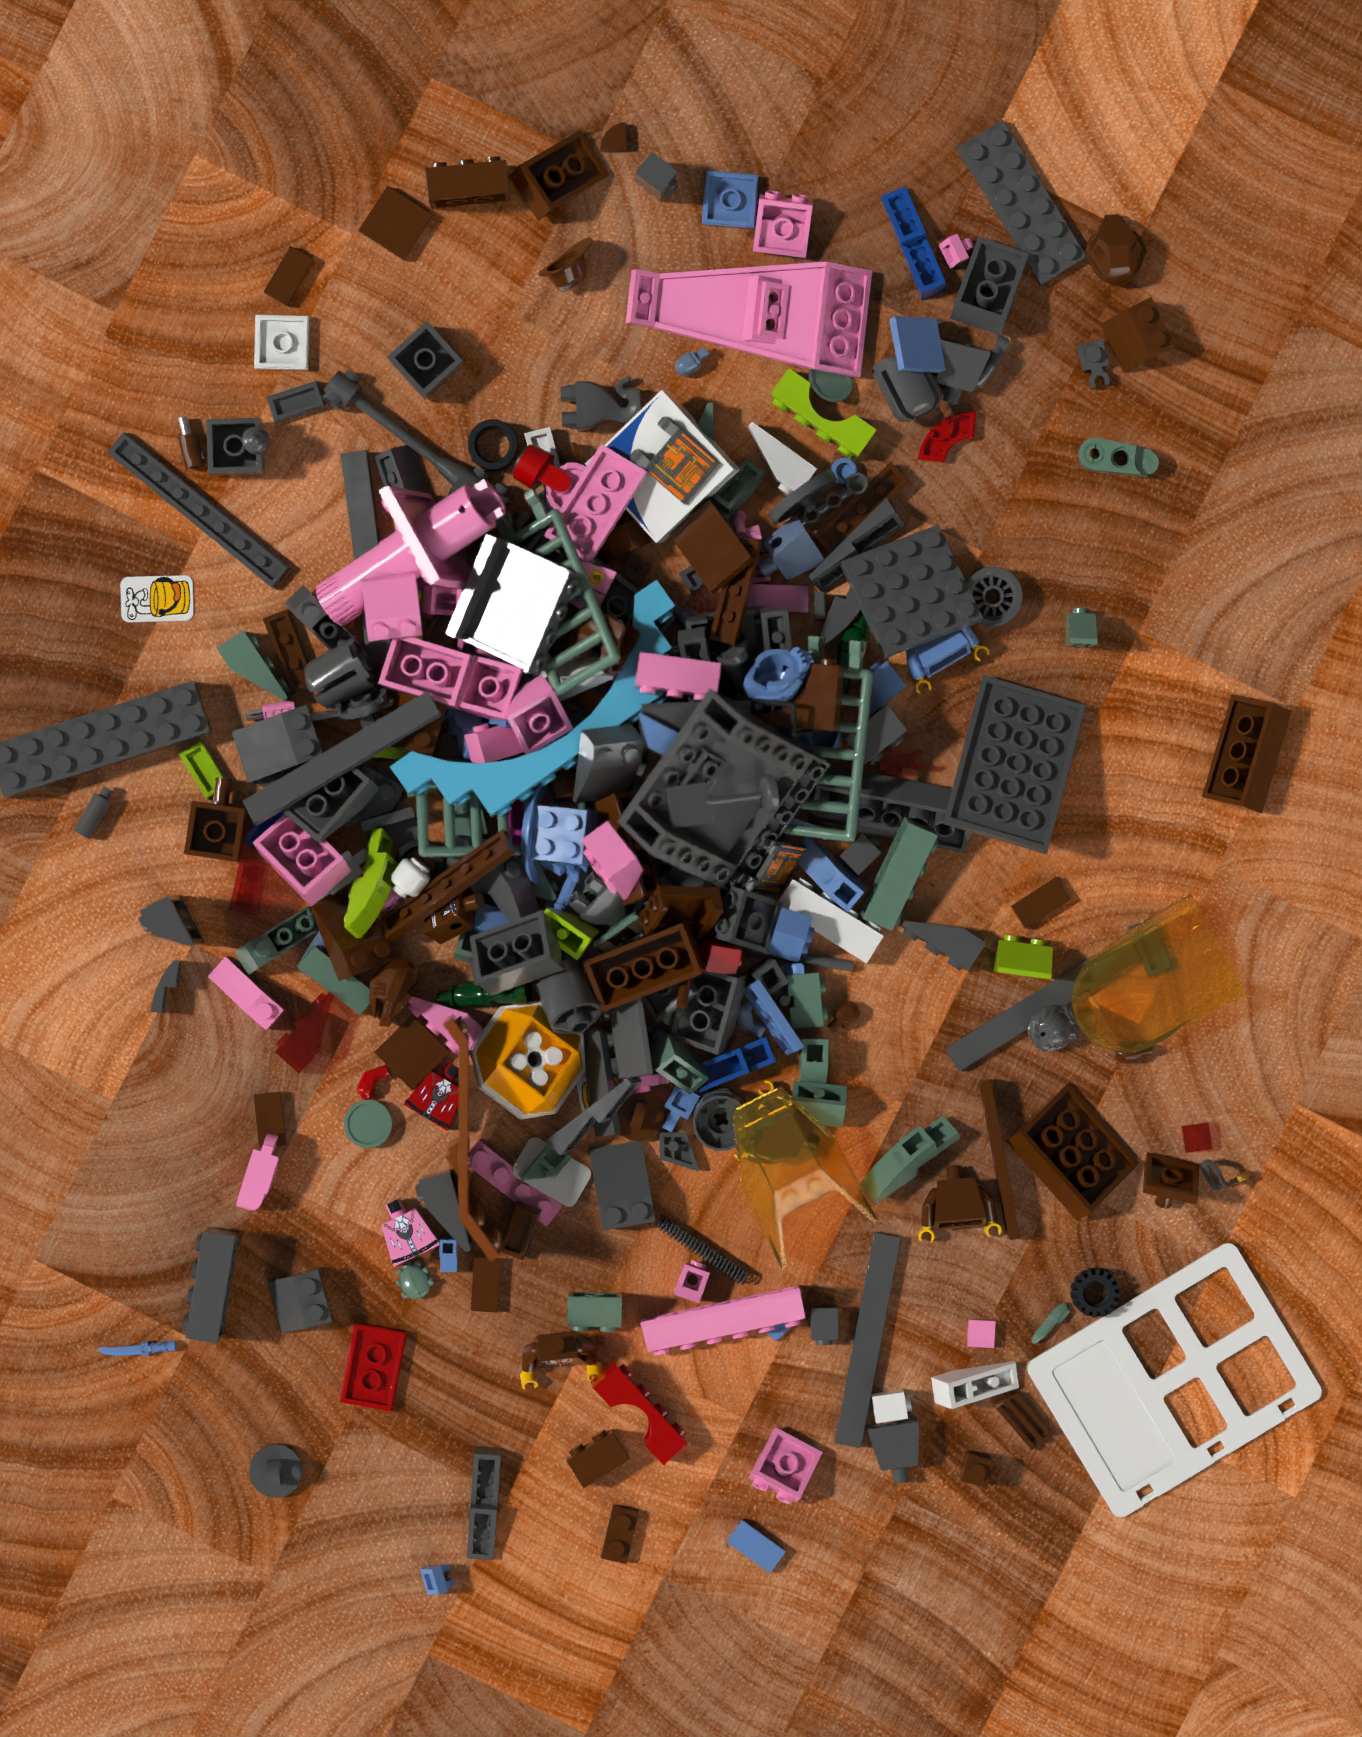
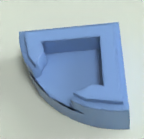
M802 963L779 965L784 975L804 974V964Z

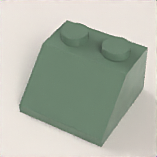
M568 1292V1326H572L573 1331L583 1332L589 1331V1327H600L601 1332H616V1327H621L622 1293Z

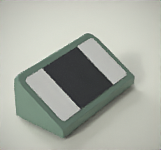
M636 910L597 937L593 942L594 948L603 954L621 947L644 931L639 921L640 911Z

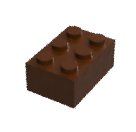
M494 156L484 159L485 162L474 163L473 159L460 160L458 165L447 166V162L432 163L431 168H425L428 199L431 209L511 201L506 160H501V157Z

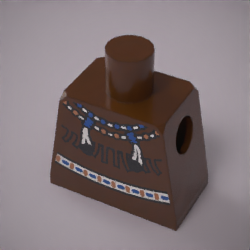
M468 888L424 919V934L437 943L443 944L472 929L475 925V911L483 908L485 905L483 896L480 893L475 894Z

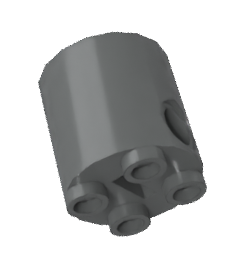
M567 955L562 958L564 970L534 980L533 986L540 998L541 1005L553 1032L558 1034H578L587 1030L600 1017L602 1010L582 963L571 955Z

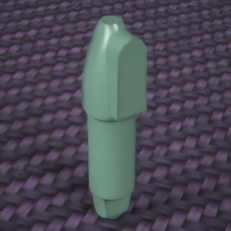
M1065 1303L1058 1305L1049 1313L1046 1320L1031 1338L1033 1344L1038 1343L1041 1338L1044 1339L1055 1324H1060L1070 1313L1071 1309Z

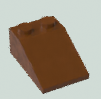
M579 130L522 163L509 175V178L539 221L595 186L610 174L582 131Z
M349 892L316 903L311 907L338 981L397 959L391 941L386 938L383 926L378 918H376L361 938H355L344 927V916L349 905Z

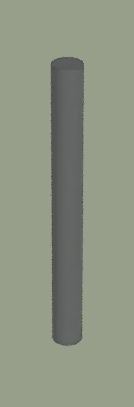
M747 948V956L793 962ZM801 954L799 963L852 972L854 961Z

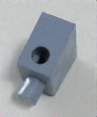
M795 515L764 541L763 544L770 555L758 562L757 565L765 577L780 569L784 577L790 580L819 566L825 559Z

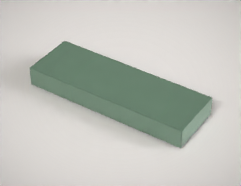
M313 945L298 963L297 967L359 1015L370 1004V988L355 976L338 981L330 957Z

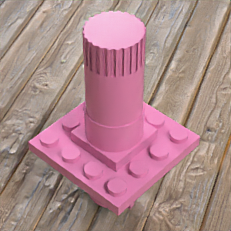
M483 479L475 486L465 484L437 504L432 495L393 486H386L379 491L383 497L382 504L384 508L393 515L396 521L394 522L396 531L380 541L377 546L316 586L317 598L326 614L335 623L344 626L364 613L361 579L415 573L416 579L422 576L431 585L464 589L472 568L461 549L496 526V520L506 514L505 505L495 488Z

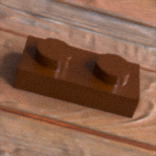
M618 1505L612 1506L601 1553L602 1559L627 1564L639 1510Z

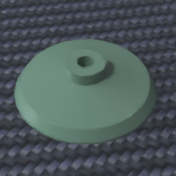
M809 370L811 386L823 399L838 402L846 399L851 393L852 378L850 376Z
M359 1101L351 1106L345 1115V1133L349 1140L359 1147H377L385 1142L391 1133V1115L386 1107L377 1101Z

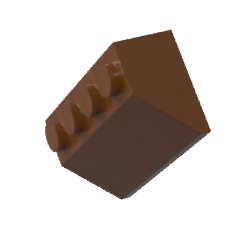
M1231 695L1202 797L1240 809L1262 813L1292 711L1274 703Z
M688 922L673 926L583 962L602 1012L703 974L698 946Z

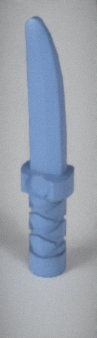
M175 1340L157 1343L142 1341L141 1345L100 1347L98 1350L103 1354L113 1356L141 1354L143 1356H150V1353L176 1351Z

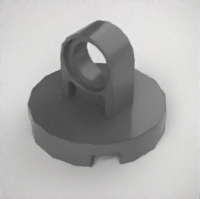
M381 686L380 691H376L375 687H372L344 704H335L338 716L343 719L359 718L362 729L376 722L374 713L383 709L388 704L390 699L387 690Z
M273 1443L265 1445L255 1453L250 1462L249 1476L251 1483L258 1492L267 1497L279 1498L290 1494L296 1489L302 1479L303 1465L301 1458L286 1444Z

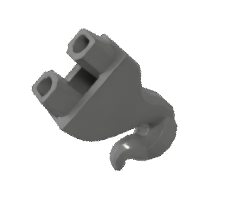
M630 376L620 380L615 386V392L618 397L629 401L627 407H622L607 390L597 383L575 381V385L562 386L561 402H576V411L562 412V427L577 428V431H589L605 421L628 423L641 410L640 389L625 387L631 380Z
M591 872L584 882L585 887L590 890L589 893L585 896L578 890L574 891L568 899L569 904L578 912L580 920L589 924H606L613 927L626 918V906L623 905L622 898L618 893L613 895L601 876L599 877L596 873ZM648 901L630 905L631 912L633 913L636 910L641 912L644 909L642 905L646 906ZM642 931L629 941H636L640 939L645 934L644 931Z

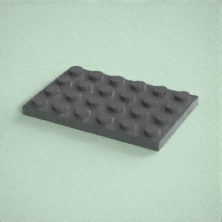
M983 675L942 824L1046 854L1049 849L1086 705Z

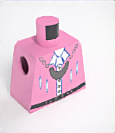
M400 1198L385 1204L391 1219L382 1224V1229L393 1267L440 1245V1239L417 1207L406 1212Z

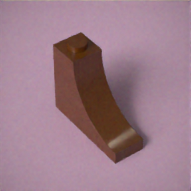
M821 659L820 664H812L810 677L805 688L793 701L797 706L796 728L839 731L844 666L837 665V660ZM784 707L770 713L755 714L772 726L790 727L791 707Z

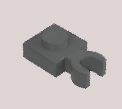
M1103 339L1077 345L1076 349L1082 372L1090 370L1091 373L1088 380L1090 388H1096L1094 382L1096 377L1103 378L1105 386L1109 385V375L1102 369V367L1109 365Z

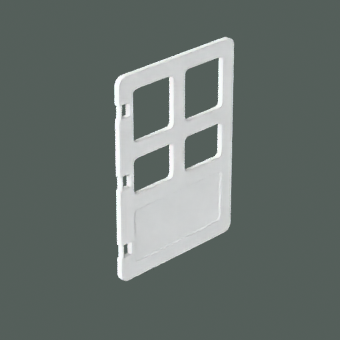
M1231 1243L1221 1244L1117 1307L1111 1313H1107L1106 1316L1099 1318L1036 1356L1027 1365L1029 1376L1108 1507L1117 1517L1129 1515L1147 1502L1215 1463L1218 1459L1286 1420L1289 1416L1314 1403L1322 1394L1319 1383L1237 1247ZM1226 1267L1252 1309L1254 1318L1208 1347H1203L1177 1305L1175 1296L1218 1269ZM1152 1309L1159 1310L1186 1355L1183 1362L1155 1379H1151L1122 1332L1124 1326ZM1268 1336L1296 1385L1282 1396L1246 1416L1239 1408L1218 1373L1216 1366L1259 1338ZM1197 1377L1202 1381L1226 1421L1227 1428L1201 1445L1191 1447L1166 1406L1164 1397ZM1291 1398L1295 1405L1282 1413L1278 1405ZM1221 1441L1224 1448L1211 1456L1207 1448ZM1150 1484L1153 1492L1140 1499L1136 1491Z

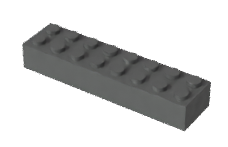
M190 681L0 742V788L3 797L11 798L211 734V726L197 683Z

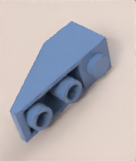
M805 837L799 845H803L808 849L799 865L827 896L848 912L869 885L812 837Z

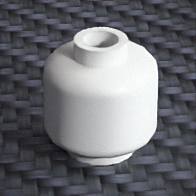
M415 857L403 859L390 876L391 881L395 884L392 889L403 898L407 895L417 897L431 880L428 873L430 869Z

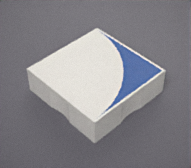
M661 390L604 445L637 466L639 465L630 458L634 450H641L652 460L671 438V435L658 426L660 419L666 416L720 463L685 505L649 473L646 475L626 510L656 543H664L670 537L669 534L691 516L703 501L713 496L740 470L718 444L701 431L695 419L667 390ZM593 456L585 463L586 466H588Z

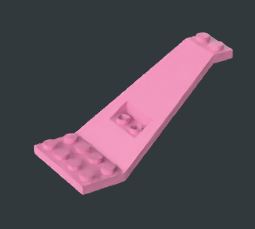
M831 262L674 273H655L634 269L631 270L626 323L673 333L807 369L850 377H861L872 270ZM770 293L773 295V301H772V302H771L770 299H769V294H770ZM767 320H769V322H770V327H769V328H767V326H766V321H767Z

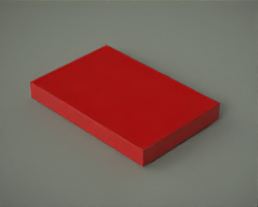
M354 1322L339 1402L393 1411L407 1337L406 1331Z

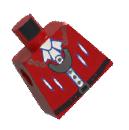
M449 1063L442 1075L432 1070L403 1105L447 1131L451 1126L459 1105V1086L456 1084L459 1079V1067Z

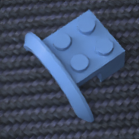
M541 783L533 789L534 794L528 798L521 833L523 869L532 884L539 886L540 872L536 870L533 859L590 865V862L583 854L586 848L581 840L596 829L598 811L539 805L543 795L548 793L549 785L543 786Z

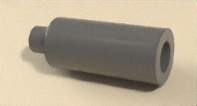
M104 786L100 794L94 793L73 830L91 839L112 803L109 801V798L113 791Z

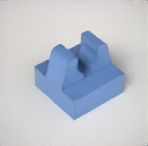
M433 1565L420 1569L427 1595H440L447 1592L448 1588L454 1585V1579L445 1580L443 1574L446 1570L451 1569L450 1565Z

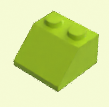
M1004 935V940H997L993 971L1051 979L1053 947L1046 946L1047 941L1031 939L1030 944L1020 943V937Z

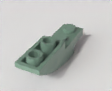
M944 1116L924 1129L919 1125L896 1143L874 1165L860 1183V1187L875 1204L879 1203L919 1174L917 1168L959 1140V1133Z

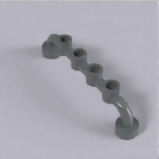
M862 473L851 474L844 488L838 492L829 493L826 499L816 506L813 510L816 514L815 520L807 519V512L804 511L803 515L798 518L802 525L815 524L821 515L830 509L835 510L839 508L842 501L851 495L864 493L868 486L866 476ZM832 496L838 499V504L835 506L831 505L828 501ZM763 537L760 542H764L768 537ZM761 547L760 556L762 554H769V552Z

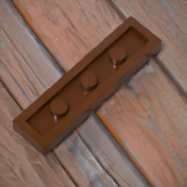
M890 462L868 483L864 493L856 495L813 537L831 554L885 498L888 501L891 500L909 480Z
M740 538V540L754 557V560L721 588L709 637L712 643L734 647L738 645L762 547L760 541Z

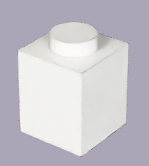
M903 1389L871 1394L876 1423L908 1419L907 1412L912 1411L910 1395L905 1396Z

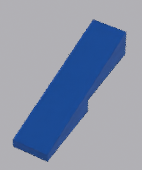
M906 186L881 196L882 203L921 300L947 291L945 279L926 238V232Z

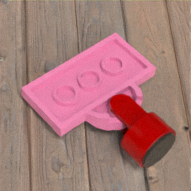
M536 444L528 445L522 451L513 467V478L530 489H537L541 483L546 485V497L553 509H558L561 512L580 559L591 564L648 474L647 471L602 444L587 467L579 463H566L559 468L552 465L554 455ZM551 523L544 534L549 540L559 536L554 523Z

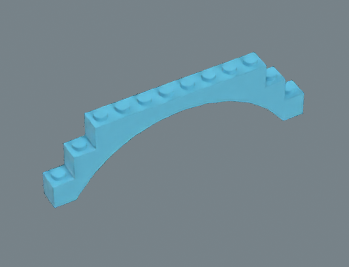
M657 580L634 595L633 627L640 632L639 640L628 655L623 668L618 673L606 696L592 714L566 736L530 754L511 760L481 764L449 762L411 751L391 765V770L410 796L414 793L417 796L430 788L428 783L433 781L450 806L454 804L458 807L471 798L469 794L474 792L491 817L496 814L498 817L505 815L512 809L510 804L518 799L521 802L534 794L532 789L540 783L543 786L549 784L556 778L554 773L562 768L566 771L577 764L581 730L626 724L628 721L633 724L639 720L642 704L664 703L667 700L665 696L667 692L656 691V695L640 693L639 688H634L640 652L669 656V653L672 652V647L655 624L659 622L662 625L674 616L672 613L675 610L674 603Z

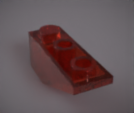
M322 992L313 1001L312 1005L315 1008L310 1014L307 1015L304 1012L295 1021L294 1025L297 1028L292 1034L289 1035L286 1032L276 1043L279 1048L275 1053L297 1073H301L320 1051L334 1000V995L330 992L327 995Z

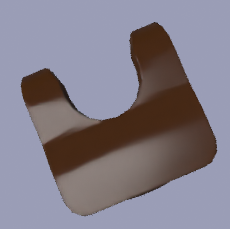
M602 612L620 654V660L602 672L615 676L621 671L628 655L636 646L640 632L638 629L624 623L621 619ZM593 617L574 628L567 649L598 631ZM601 641L600 643H598L601 645L602 649L600 659L608 655L605 646ZM595 646L591 647L590 649L586 650L585 652L581 653L575 658H586L587 656H589L590 652Z

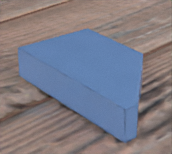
M640 711L639 718L648 748L664 755L679 734V731Z

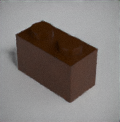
M603 1429L591 1437L593 1442L585 1447L581 1443L569 1451L570 1456L567 1457L566 1461L583 1489L629 1460V1455L613 1429L609 1432Z

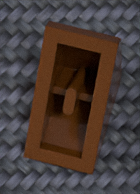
M633 520L612 530L599 550V554L604 564L607 565L651 543L652 539L638 522Z

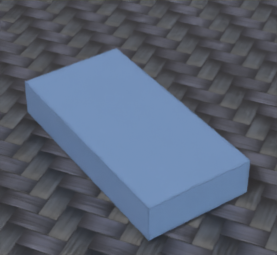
M743 1519L727 1539V1543L769 1573H771L786 1552V1550Z

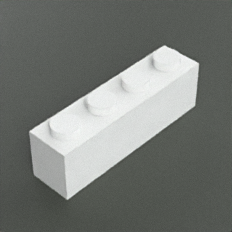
M799 878L798 881L792 879L778 900L783 902L782 908L812 916L810 927L815 928V932L867 963L884 937L879 933L881 928L872 922L867 921L864 924L856 918L859 914L851 909L847 912L833 905L835 901L827 896L826 893L822 892L820 896L811 891L813 885L802 878Z

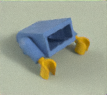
M969 626L906 651V662L912 678L916 679L915 690L918 694L921 695L918 689L921 683H927L929 691H931L930 682L923 677L925 674L929 678L970 653L975 661L981 662L977 656L979 649H982L985 655H989L988 648L978 644L979 639Z

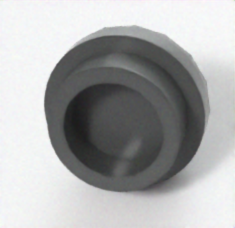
M251 427L242 436L243 447L249 453L260 454L267 449L269 436L264 429Z

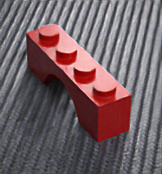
M614 1360L590 1381L591 1385L610 1407L629 1404L640 1408L647 1415L648 1428L643 1441L646 1447L664 1466L687 1445L684 1437L687 1433L677 1422L672 1424L666 1418L669 1415L667 1410L659 1402L655 1405L649 1399L651 1393L642 1383L638 1386L631 1379L634 1375L624 1363L619 1366Z

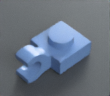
M675 1085L664 1105L665 1108L670 1110V1113L662 1128L672 1132L680 1116L688 1120L700 1096L694 1092L689 1095Z

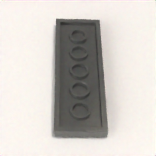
M1003 120L957 147V152L1017 249L1029 253L1026 264L1040 286L1086 258V254Z

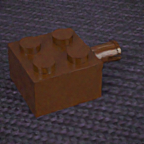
M216 777L213 801H210V803L191 802L184 854L240 862L248 811L244 808L231 807V804H229L233 780Z

